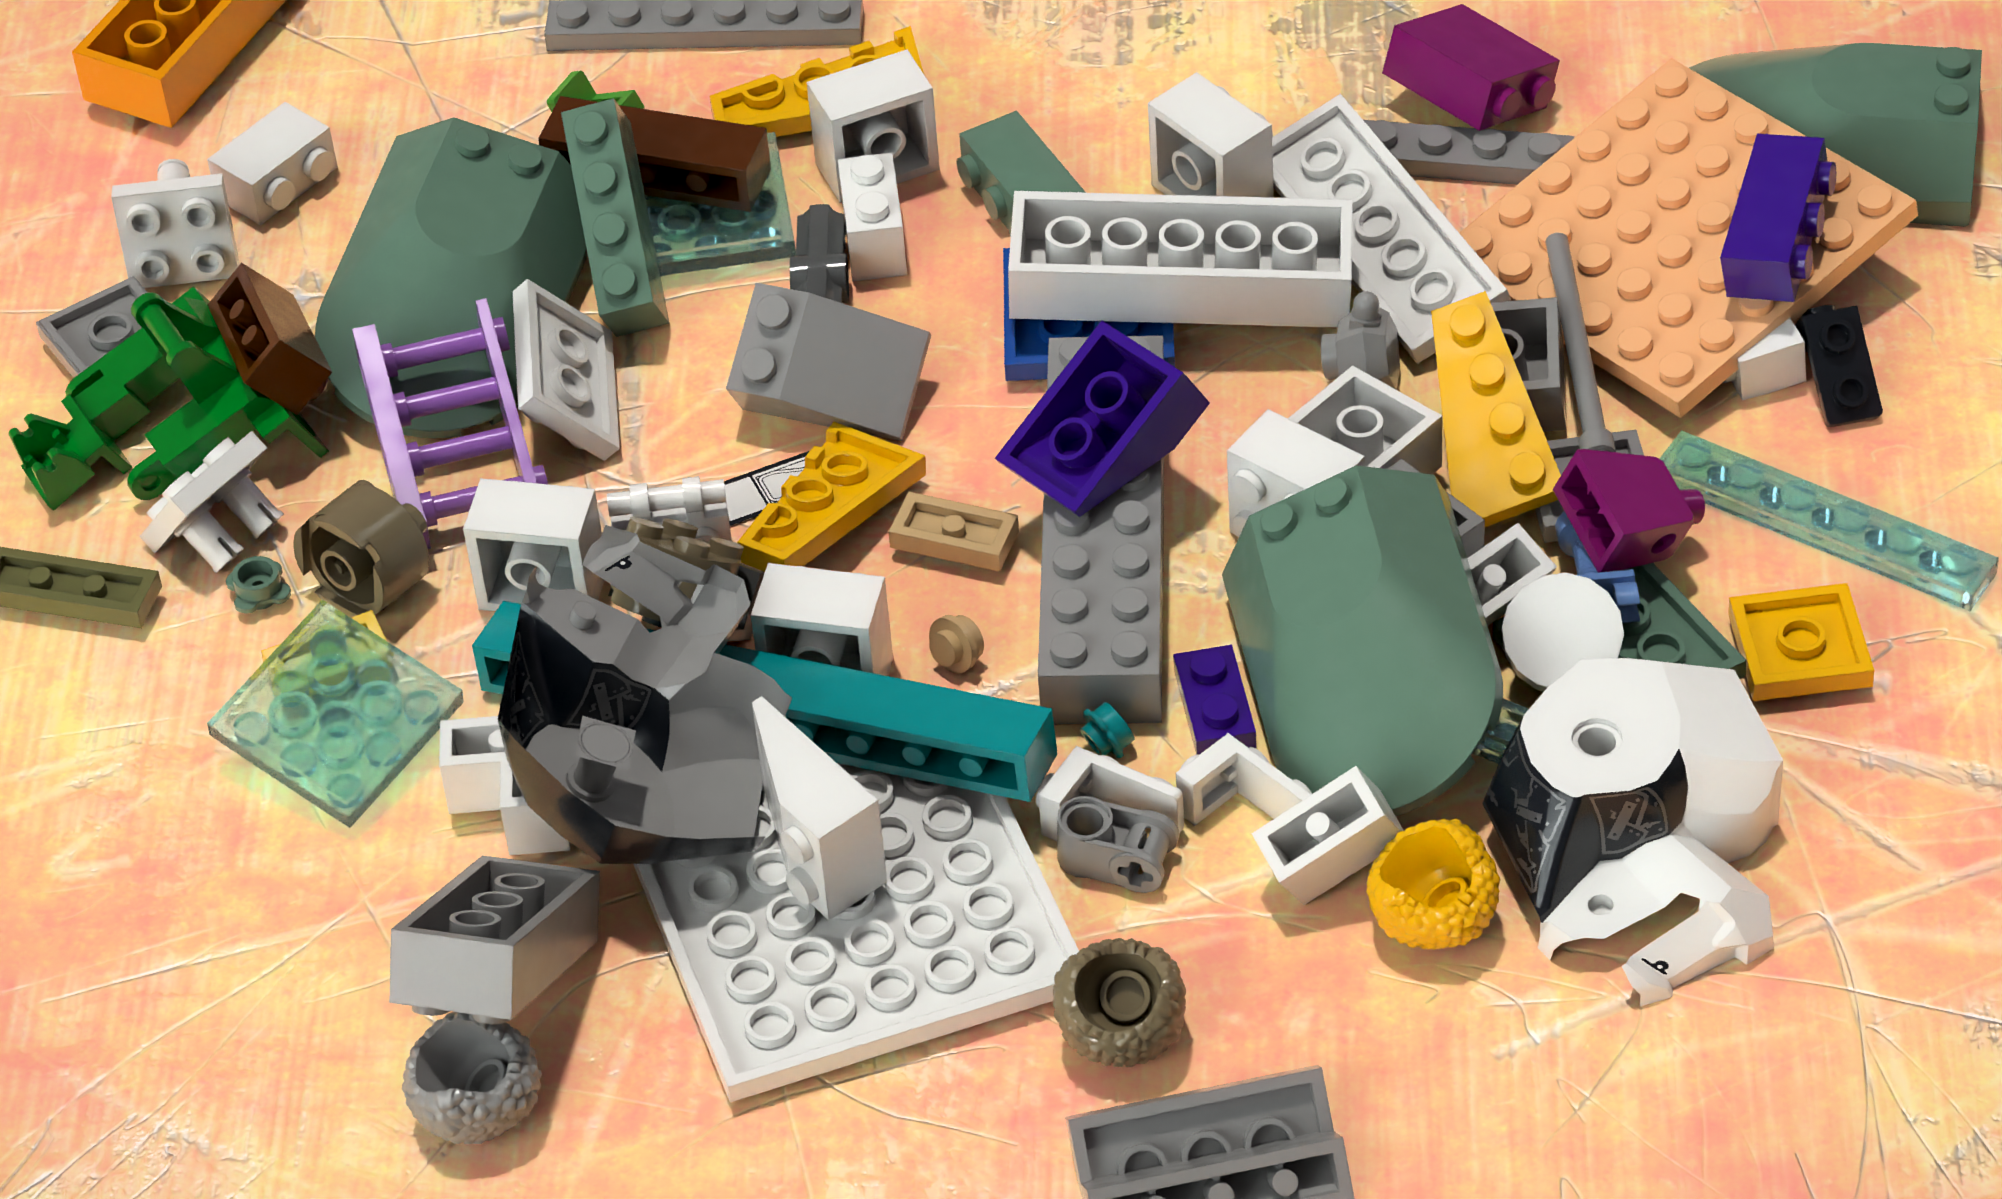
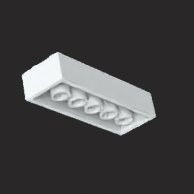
M1014 191L1008 267L1009 319L1102 320L1115 322L1338 328L1339 321L1350 314L1353 200Z

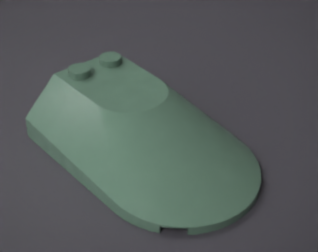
M1851 43L1731 54L1706 60L1689 67L1691 70L1803 135L1824 138L1825 146L1829 150L1916 199L1918 216L1910 223L1961 227L1969 225L1978 131L1982 50L1962 49L1959 47L1945 48L1882 43Z
M455 117L396 136L324 296L316 321L314 336L332 370L328 379L335 387L334 395L347 408L364 420L374 424L357 359L352 329L375 324L380 345L391 343L392 348L479 328L475 301L487 298L492 319L503 317L510 350L501 353L516 408L518 407L512 291L526 279H529L568 303L588 257L571 165L559 151ZM485 350L401 369L398 370V376L391 377L389 380L393 394L404 392L405 397L489 378L492 375ZM496 399L411 419V425L402 427L404 435L419 438H452L461 436L462 429L477 426L487 421L493 426L503 420L499 400Z
M1356 465L1250 515L1222 572V578L1276 768L1290 779H1297L1303 782L1313 794L1357 766L1381 790L1395 816L1413 811L1446 792L1476 763L1471 755L1481 742L1486 731H1495L1502 708L1503 679L1451 502L1438 479L1432 474Z

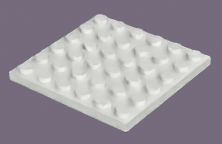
M837 763L879 801L887 882L831 920L822 915L812 904L803 905L790 891L786 882L787 871L763 785L754 837H766L755 851L649 864H633L730 1103L1053 1001L1054 976L1056 972L1060 971L1063 962L1069 956L1077 954L1079 950L1006 797Z

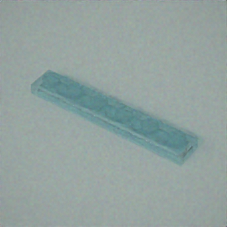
M1680 431L1659 458L1665 463L1679 490L1697 489L1703 495L1705 504L1968 611L1972 610L1997 575L1999 557L1685 431Z

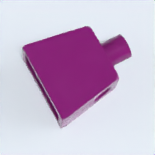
M1577 449L1553 488L1556 497L1598 573L1620 571L1668 559L1674 554L1691 526L1700 523L1705 514V501L1701 492L1697 489L1679 490L1665 463L1654 456Z

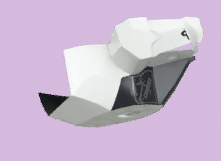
M1632 658L1581 659L1548 686L1524 714L1502 754L1482 802L1540 917L1538 949L1549 960H1551L1553 950L1560 944L1581 938L1605 939L1666 907L1680 893L1700 899L1699 911L1630 956L1627 963L1622 965L1631 986L1641 995L1640 1006L1672 998L1673 988L1733 958L1749 964L1774 948L1769 896L1728 863L1750 856L1766 843L1771 830L1778 824L1783 759L1735 670Z

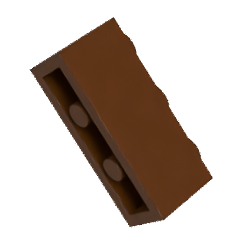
M241 262L208 303V307L243 382L298 415L309 401H313L320 396L327 385L328 377L331 375L332 370L294 295Z

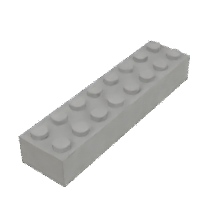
M1163 335L1127 336L1164 360ZM1088 337L1049 338L1047 390ZM1164 457L1081 517H1078L1044 494L1038 686L1040 706L1052 708L1054 725L1087 724L1083 716L1084 710L1094 711L1104 702L1109 703L1126 723H1162Z

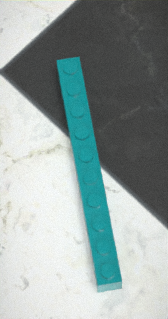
M503 601L472 644L482 691L503 694L521 604ZM647 629V630L649 631V633L656 631V630ZM727 644L719 653L720 655L752 665L773 678L782 690L792 697L785 717L836 763L1031 802L1058 755L1052 708Z

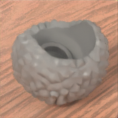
M448 1013L444 1018L435 1021L424 1032L423 1036L414 1043L409 1053L410 1056L406 1060L403 1073L404 1082L401 1088L406 1098V1105L412 1112L413 1117L425 1129L429 1130L431 1134L442 1137V1139L451 1141L454 1144H482L485 1141L493 1140L494 1137L503 1135L505 1131L520 1123L523 1117L529 1116L533 1106L538 1102L537 1091L541 1088L539 1079L542 1072L537 1067L536 1052L534 1048L530 1047L529 1038L521 1035V1032L511 1027L507 1022L502 1024H483L473 1020L472 1014Z

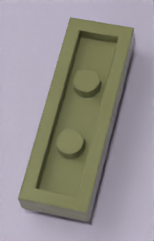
M0 547V607L142 629L162 588L159 572L156 570Z

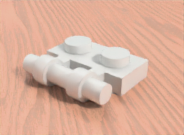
M695 476L682 478V484L648 488L647 483L630 484V491L607 493L611 527L626 531L630 517L650 520L660 525L663 524L664 519H673L697 527L696 538L709 542L711 537L732 541L724 479L700 482V477Z

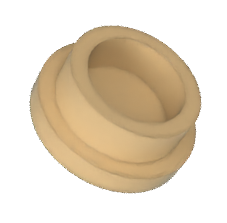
M964 615L942 616L932 623L929 630V648L933 658L952 673L961 674L970 670L983 653L984 640L981 631L974 621Z

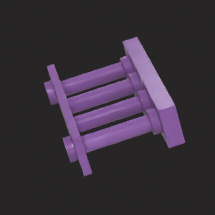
M487 298L475 301L479 328L392 348L391 343L380 345L375 324L352 329L357 359L393 497L401 505L405 503L411 504L423 514L427 524V529L423 536L428 549H431L428 527L438 525L437 519L469 512L478 486L431 497L430 491L419 493L415 477L425 475L424 469L512 448L519 476L504 480L548 484L543 465L533 467L501 353L510 350L503 317L492 319ZM485 350L492 377L405 397L404 392L395 394L392 392L389 378L398 376V370ZM496 399L499 400L505 423L504 427L419 447L417 441L406 443L402 427L410 426L411 419Z

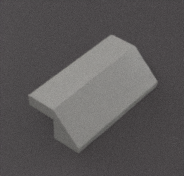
M1319 1065L1065 1117L1082 1199H1355L1344 1139L1334 1131L1323 1070Z

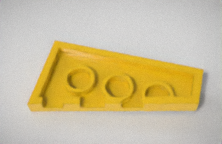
M911 26L894 31L893 41L874 47L868 40L849 47L850 55L824 64L819 57L802 63L795 75L781 79L775 74H770L710 95L713 120L764 127L767 129L768 138L812 131L806 82L907 49L923 72Z
M1486 291L1431 311L1451 495L1485 520V527L1557 501L1558 498L1553 488L1561 474Z
M833 421L825 431L826 442L822 447L813 446L805 456V468L799 476H789L781 486L782 497L777 503H768L737 543L744 547L741 563L765 572L768 563L790 566L806 565L926 475L925 455Z

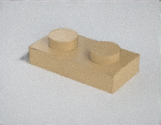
M908 491L888 531L890 548L1000 572L1019 533L1018 515Z

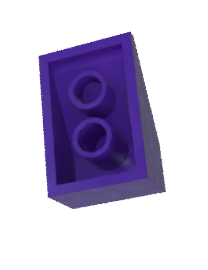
M1101 320L994 459L1078 517H1081L1173 451L1210 402L1182 371Z

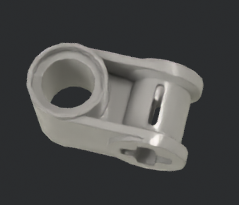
M1090 796L1075 797L1065 802L1058 811L1057 859L1060 867L1072 876L1119 885L1134 892H1153L1161 886L1165 875L1162 863L1166 853L1176 847L1180 834L1176 824L1159 812L1138 810L1105 802ZM1146 828L1151 829L1148 838L1145 832ZM1141 865V868L1144 872L1143 874L1139 875L1138 871Z

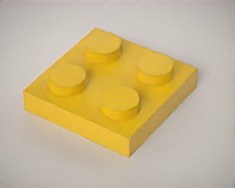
M1848 583L1729 597L1728 615L1739 653L1747 660L1746 678L1753 701L1873 687L1875 670Z

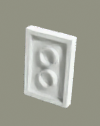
M526 279L512 291L518 410L522 411L531 421L542 423L562 435L573 446L585 449L605 461L620 449L612 331L539 285Z

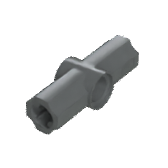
M829 204L810 205L804 214L797 216L796 255L790 256V289L809 292L840 303H848L849 270L847 254L845 253L844 214L836 212Z

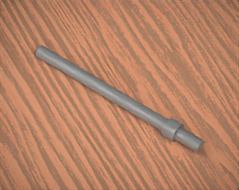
M1553 233L1546 238L1545 243L1555 294L1558 299L1560 320L1583 433L1578 440L1579 448L1616 452L1613 434L1605 428L1568 237L1563 233Z

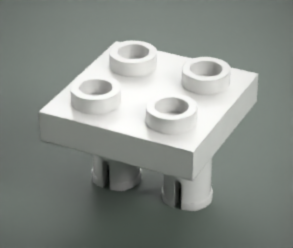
M168 159L159 164L157 181L112 185L111 199L128 278L134 276L144 288L228 279L240 265L222 173L190 177L188 165L184 161Z
M252 431L236 444L227 437L203 459L204 463L192 474L189 471L185 472L162 493L163 497L146 513L153 521L139 537L156 553L175 536L178 538L183 535L212 566V570L218 573L226 566V563L229 564L240 554L244 547L238 544L211 515L209 510L214 503L217 502L218 504L223 501L253 533L255 539L263 535L265 530L270 529L284 515L249 478L252 474L249 469L267 447Z

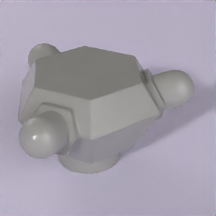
M1369 291L1361 292L1354 299L1351 313L1339 321L1337 333L1322 335L1321 362L1326 380L1336 379L1353 365L1397 390L1400 372L1397 328L1390 313L1379 307L1377 296Z

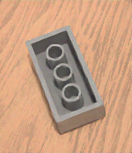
M482 855L391 929L389 1003L412 1006L413 1012L427 1016L443 1015L450 1011L472 1014L473 1020L483 1024H502L512 1020L598 942L600 871Z

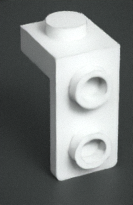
M1229 733L1200 755L1196 754L1188 758L1180 770L1176 772V787L1183 793L1184 818L1194 826L1237 793L1241 794L1273 819L1312 794L1303 782L1297 779H1290L1272 766L1259 750L1253 747L1248 748Z
M1078 746L1072 750L1055 774L1049 773L1044 777L1036 794V805L1040 810L1041 835L1057 841L1059 809L1068 800L1080 796L1095 797L1105 802L1138 810L1156 811L1170 818L1178 827L1179 834L1184 828L1183 793L1179 788L1172 786L1162 778L1150 777L1119 764L1109 756L1097 755Z

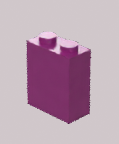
M1460 4L1394 25L1382 74L1481 131L1547 108L1555 93L1556 84L1554 80L1560 60L1466 5Z

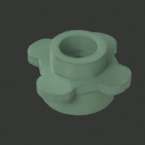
M254 556L242 560L235 566L233 572L226 578V585L229 590L235 592L237 598L234 601V605L238 612L244 614L253 613L256 610L266 609L274 603L282 604L290 598L291 589L288 584L283 583L280 576L283 571L282 566L278 562L267 557Z

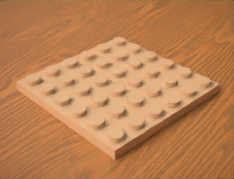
M1671 58L1459 233L1505 286L1511 301L1556 297L1545 241L1553 233L1565 234L1568 237L1592 362L1679 418H1682L1738 370V357L1787 319L1791 318L1793 322L1913 221L1918 216L1916 199L1826 148L1827 160L1836 164L1835 190L1832 196L1824 197L1825 220L1823 232L1820 238L1813 237L1812 239L1813 264L1811 275L1808 280L1801 279L1795 302L1727 297L1720 256L1757 133L1790 136L1805 135Z

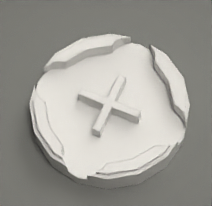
M1566 572L1543 575L1523 586L1507 606L1502 625L1504 654L1519 678L1536 690L1545 691L1548 686L1581 659L1619 658L1624 638L1621 612L1609 592L1589 578Z

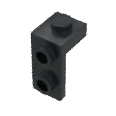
M1822 305L1808 309L1795 323V326L1805 341V353L1808 352L1825 425L1827 427H1836L1879 418L1883 413L1857 305L1836 309L1835 305Z

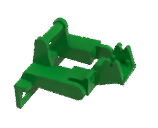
M194 286L173 303L167 302L160 295L153 292L142 294L133 302L131 314L142 328L70 381L65 391L66 397L61 401L73 418L70 422L65 424L30 413L24 418L29 427L26 431L21 432L17 428H12L8 432L22 462V469L47 506L53 511L95 475L90 466L101 456L123 474L133 468L115 440L147 416L151 411L146 404L179 378L191 393L193 399L144 434L156 451L136 465L127 478V486L133 495L140 500L154 499L161 495L185 472L189 471L192 474L204 463L203 459L227 437L236 444L248 433L254 432L256 429L269 444L286 430H289L318 457L322 458L329 450L301 413L298 415L294 414L243 382L208 307L210 301Z

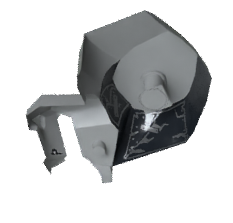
M605 525L601 537L590 546L582 565L660 616L662 628L649 633L637 618L575 589H551L539 584L535 576L536 566L529 576L527 590L520 607L498 714V724L506 758L527 805L560 836L600 864H649L755 851L766 836L754 837L763 781L752 702L762 696L785 716L792 697L786 694L773 678L756 667L719 654L737 629L750 606L744 579L715 564L705 571L640 542L636 533ZM682 582L697 584L691 599L678 588Z

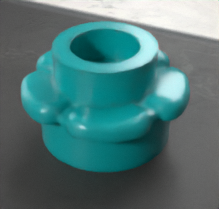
M1104 702L1094 711L1084 710L1083 716L1087 724L1080 731L1090 747L1098 755H1107L1111 751L1116 758H1122L1124 756L1123 749L1135 740L1131 729L1124 719L1107 702Z

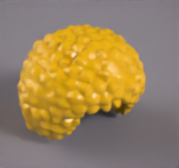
M1457 818L1451 820L1441 819L1439 821L1429 820L1416 826L1408 827L1405 831L1398 832L1395 838L1391 839L1384 846L1379 857L1374 860L1367 879L1366 893L1369 897L1370 909L1377 918L1379 927L1384 929L1388 937L1396 938L1397 942L1406 943L1411 948L1420 947L1421 949L1435 950L1457 947V945H1467L1470 940L1479 938L1483 929L1489 926V919L1494 916L1497 904L1499 903L1500 877L1495 861L1486 851L1481 836L1472 831L1468 825L1462 824Z

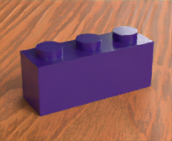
M1757 133L1720 256L1727 297L1795 302L1801 279L1808 280L1811 275L1813 264L1812 239L1813 237L1820 238L1823 232L1825 220L1824 197L1832 196L1836 185V164L1827 160L1824 138Z

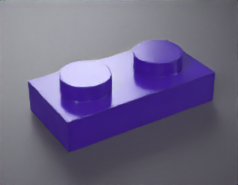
M1232 644L1173 654L1174 672L1196 754L1200 755L1227 733L1248 748H1257L1256 730Z

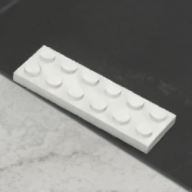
M1341 93L1273 136V188L1281 198L1353 200L1351 283L1359 293L1369 291L1377 296L1379 307L1390 313L1397 328L1398 341L1417 364L1436 353L1431 311L1486 291L1490 303L1511 301L1505 286Z

